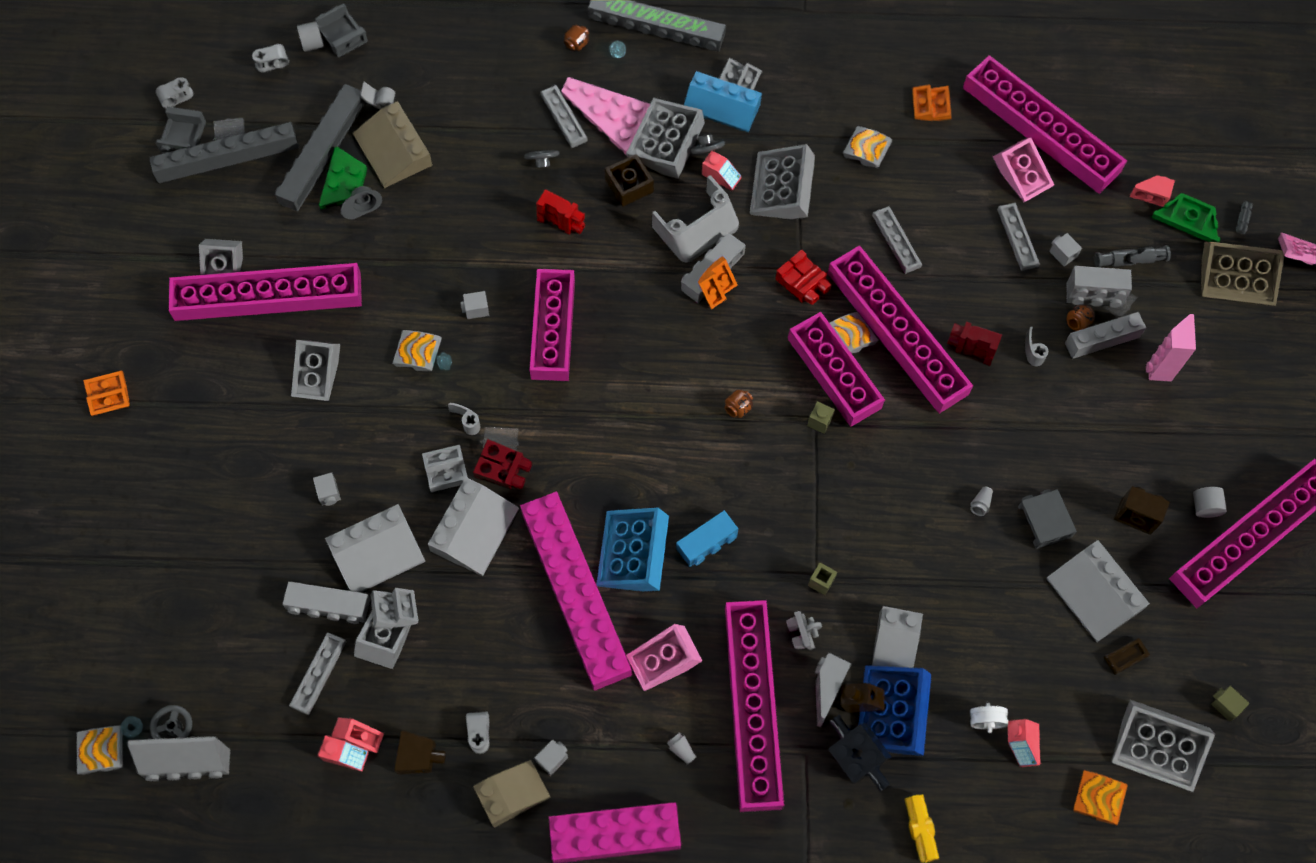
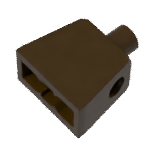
M870 683L841 685V706L847 713L885 710L884 689Z
M401 731L394 771L397 774L431 773L433 763H445L446 751L435 750L436 743L432 739Z

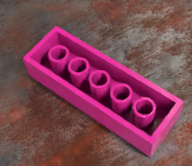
M537 269L530 358L531 380L569 381L575 289L574 270Z
M822 312L817 313L789 330V342L850 427L882 409L885 399Z
M676 803L549 817L554 863L681 849Z

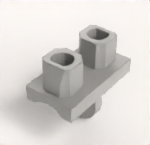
M801 611L795 612V616L786 621L789 631L793 632L799 629L801 633L800 636L792 638L795 649H814L815 645L810 632H812L813 638L819 637L817 630L822 628L821 623H815L813 617L807 619L808 625L805 615L801 614Z

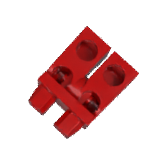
M546 189L536 203L537 221L544 224L548 220L556 224L559 229L565 230V233L569 235L571 231L581 234L585 227L583 222L585 214L578 211V204L573 202L571 205L566 199Z
M800 250L790 259V262L787 261L776 271V280L794 296L798 297L799 301L803 303L806 300L813 305L819 299L816 291L819 289L823 294H826L830 291L831 284L826 279L827 274L817 265L813 264L806 257L807 254L803 250Z

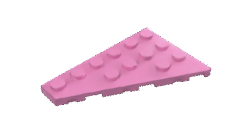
M568 77L561 91L562 96L569 100L575 108L577 107L584 113V116L592 124L596 125L601 132H604L610 138V141L623 150L626 155L650 104Z
M1281 232L1278 240L1285 257L1301 260L1309 265L1316 264V244Z

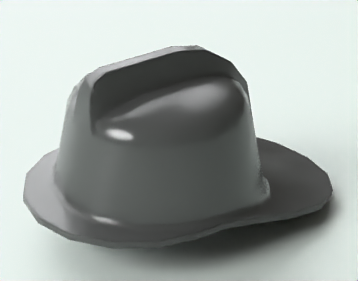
M359 186L352 191L351 196L342 204L341 214L347 219H355L372 212L381 205L382 196L379 192L367 186Z

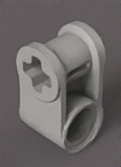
M281 44L257 49L252 54L255 68L259 72L283 68L289 63L284 46Z
M180 77L159 86L156 89V94L162 106L167 109V106L174 107L181 102L191 99L193 90L188 87V81Z
M488 712L467 713L466 723L469 745L475 753L482 754L489 748ZM478 739H481L480 745L477 746Z

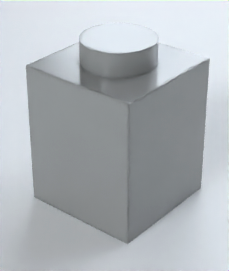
M1066 233L1052 241L1053 245L1050 252L1063 266H1066L1078 257L1082 248Z
M485 291L463 294L464 301L461 302L462 313L466 312L467 319L489 316Z
M333 473L313 478L317 496L322 506H330L335 504L336 501L341 500Z
M552 740L535 757V760L551 776L568 759L566 753L568 750L561 742L556 743Z

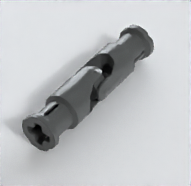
M1164 245L1161 248L1143 247L1139 249L1113 250L1110 253L1102 254L1096 252L1094 263L1095 267L1101 268L1102 266L1110 265L1111 267H1119L1136 263L1148 264L1160 260L1168 262L1171 258V251L1168 245Z

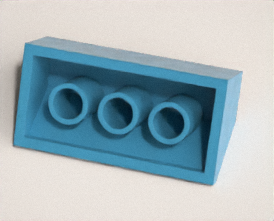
M696 71L689 85L684 105L701 109L703 117L749 132L760 107L762 93Z

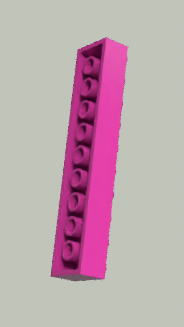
M990 55L967 75L963 86L964 90L1026 138L1031 137L1035 145L1100 194L1122 172L1127 162L1126 159Z
M860 245L830 263L827 274L939 414L970 394L973 387L972 383Z
M357 263L170 277L169 312L175 321L362 306L361 272Z
M1316 459L1307 464L1169 578L1196 609L1316 511Z
M557 491L520 505L523 518L594 691L632 676L630 664Z
M767 601L726 602L725 618L740 812L782 810L784 801Z

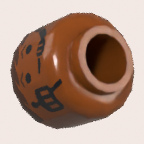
M573 25L564 35L565 45L571 51H580L589 42V31L583 25L581 27Z
M1084 304L1077 305L1067 314V324L1072 330L1079 331L1088 328L1095 321V314L1092 308Z
M742 390L734 391L725 400L726 412L733 418H742L753 408L751 394Z

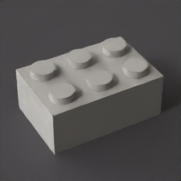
M1074 266L1067 281V303H1073L1074 305L1090 304L1092 306L1105 305L1113 308L1123 307L1132 290L1131 270Z

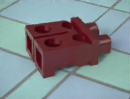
M967 321L965 326L954 323L947 344L957 347L956 353L961 354L962 351L965 355L980 357L984 359L983 364L990 366L1002 334L978 326H971L972 323Z
M487 439L481 453L482 457L479 458L473 472L475 478L493 482L510 490L512 487L522 489L526 479L519 476L518 472L523 470L529 473L532 461L525 458L521 452Z

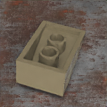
M532 760L493 775L473 786L494 828L550 798Z

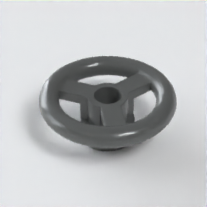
M706 134L698 137L701 144L693 147L690 151L692 154L710 152L723 147L725 141H713L712 134Z
M559 151L526 153L524 158L535 159L536 167L550 166L548 158L558 156Z
M169 705L163 707L152 718L150 724L151 735L153 739H163L159 736V733L166 732L172 737L187 738L192 729V718L189 712L181 706ZM167 712H171L170 719L164 725L157 727L160 717ZM179 713L184 716L186 721L184 732L183 724L177 719ZM175 723V727L170 729L171 724Z

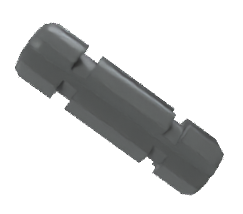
M1245 201L1241 205L1238 226L1236 227V233L1243 235L1247 232V224H1249L1251 215L1250 210H1252L1253 206L1251 202Z

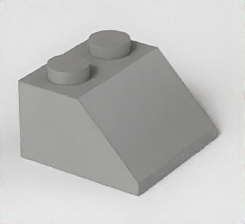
M205 239L199 244L200 274L240 272L243 261L242 241Z

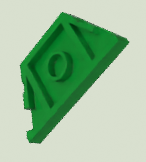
M339 147L334 148L319 203L320 209H326L327 205L335 203L337 205L343 204L351 196L352 191L359 186H363L367 172L366 165Z
M1179 194L1173 201H1169L1160 210H1156L1151 217L1207 242H1220V237L1217 234L1216 207L1186 194Z

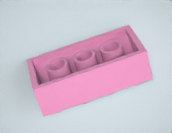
M1194 314L1188 315L1170 331L1168 336L1164 338L1163 343L1158 346L1156 353L1152 355L1151 360L1147 362L1146 372L1149 373V380L1171 382L1196 350Z

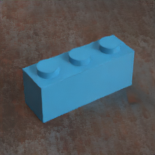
M724 510L676 542V549L689 567L694 564L699 565L705 560V556L710 553L712 555L717 553L721 549L720 546L726 542L727 544L733 542L737 538L738 527Z

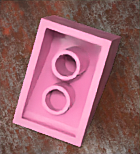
M1031 137L1021 140L993 156L1000 173L1023 202L1054 186Z
M678 624L672 625L626 655L644 691L676 677L702 662L685 626Z

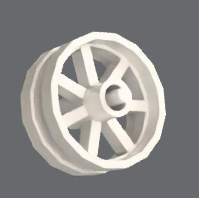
M986 703V706L972 708L970 710V726L976 729H988V733H991L992 729L1007 727L1008 710L1004 707L990 706V703Z

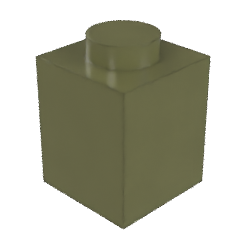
M817 401L807 426L825 434L835 409Z
M819 563L810 578L808 586L826 595L835 580L837 572Z
M1231 686L1224 690L1220 688L1213 695L1215 700L1211 703L1229 722L1237 718L1250 704Z

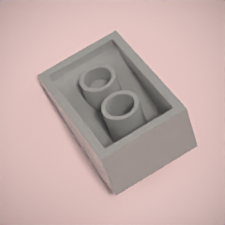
M296 340L291 397L329 401L339 362L340 344Z
M886 606L882 607L879 613L872 666L914 667L921 632L922 613Z
M371 611L356 639L354 657L393 669L411 625L404 627H374L373 612Z
M828 653L826 659L821 658L815 671L818 674L815 681L817 726L819 727L822 726L851 665Z

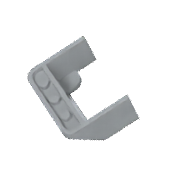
M711 175L707 177L706 192L711 197V204L714 206V209L693 223L686 226L679 219H673L665 223L656 211L652 212V228L682 262L693 261L714 247L721 237H725L728 233L732 235L738 230L739 220L729 196Z

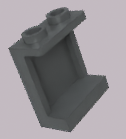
M345 4L336 6L315 18L321 35L338 58L368 42L365 30L362 27L359 28L348 13Z
M167 106L165 113L168 121L161 140H156L159 151L168 153L199 145L206 124L203 113L201 111Z
M1048 489L1042 491L1038 496L1028 495L1022 498L1018 508L1019 510L1023 509L1035 536L1033 544L1036 549L1070 539L1077 532L1058 489L1054 491Z

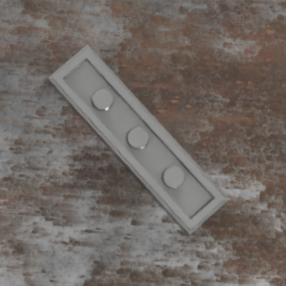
M555 85L541 91L543 100L571 148L587 142L585 133L558 87Z
M1016 203L998 206L999 216L1021 271L1039 267L1040 263Z
M890 206L873 212L872 216L904 273L906 274L921 268L922 263Z
M327 632L289 705L291 708L307 715L310 714L346 644V640Z

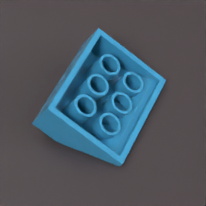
M659 508L607 511L596 585L598 587L634 591H660L669 515Z

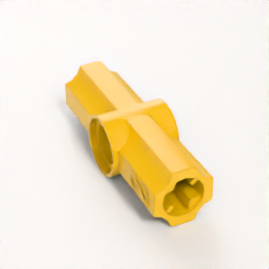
M923 795L905 798L910 819L909 830L912 839L915 840L920 863L939 859L934 840V825L932 819L928 817Z

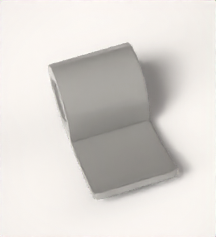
M364 81L360 97L372 106L382 109L393 104L395 91L388 87H382L377 91Z
M1030 327L1025 338L1027 360L1033 366H1040L1048 355V348L1041 343L1032 344L1033 327Z
M448 404L450 412L463 415L462 424L467 434L474 435L480 431L479 417L475 412L459 404Z

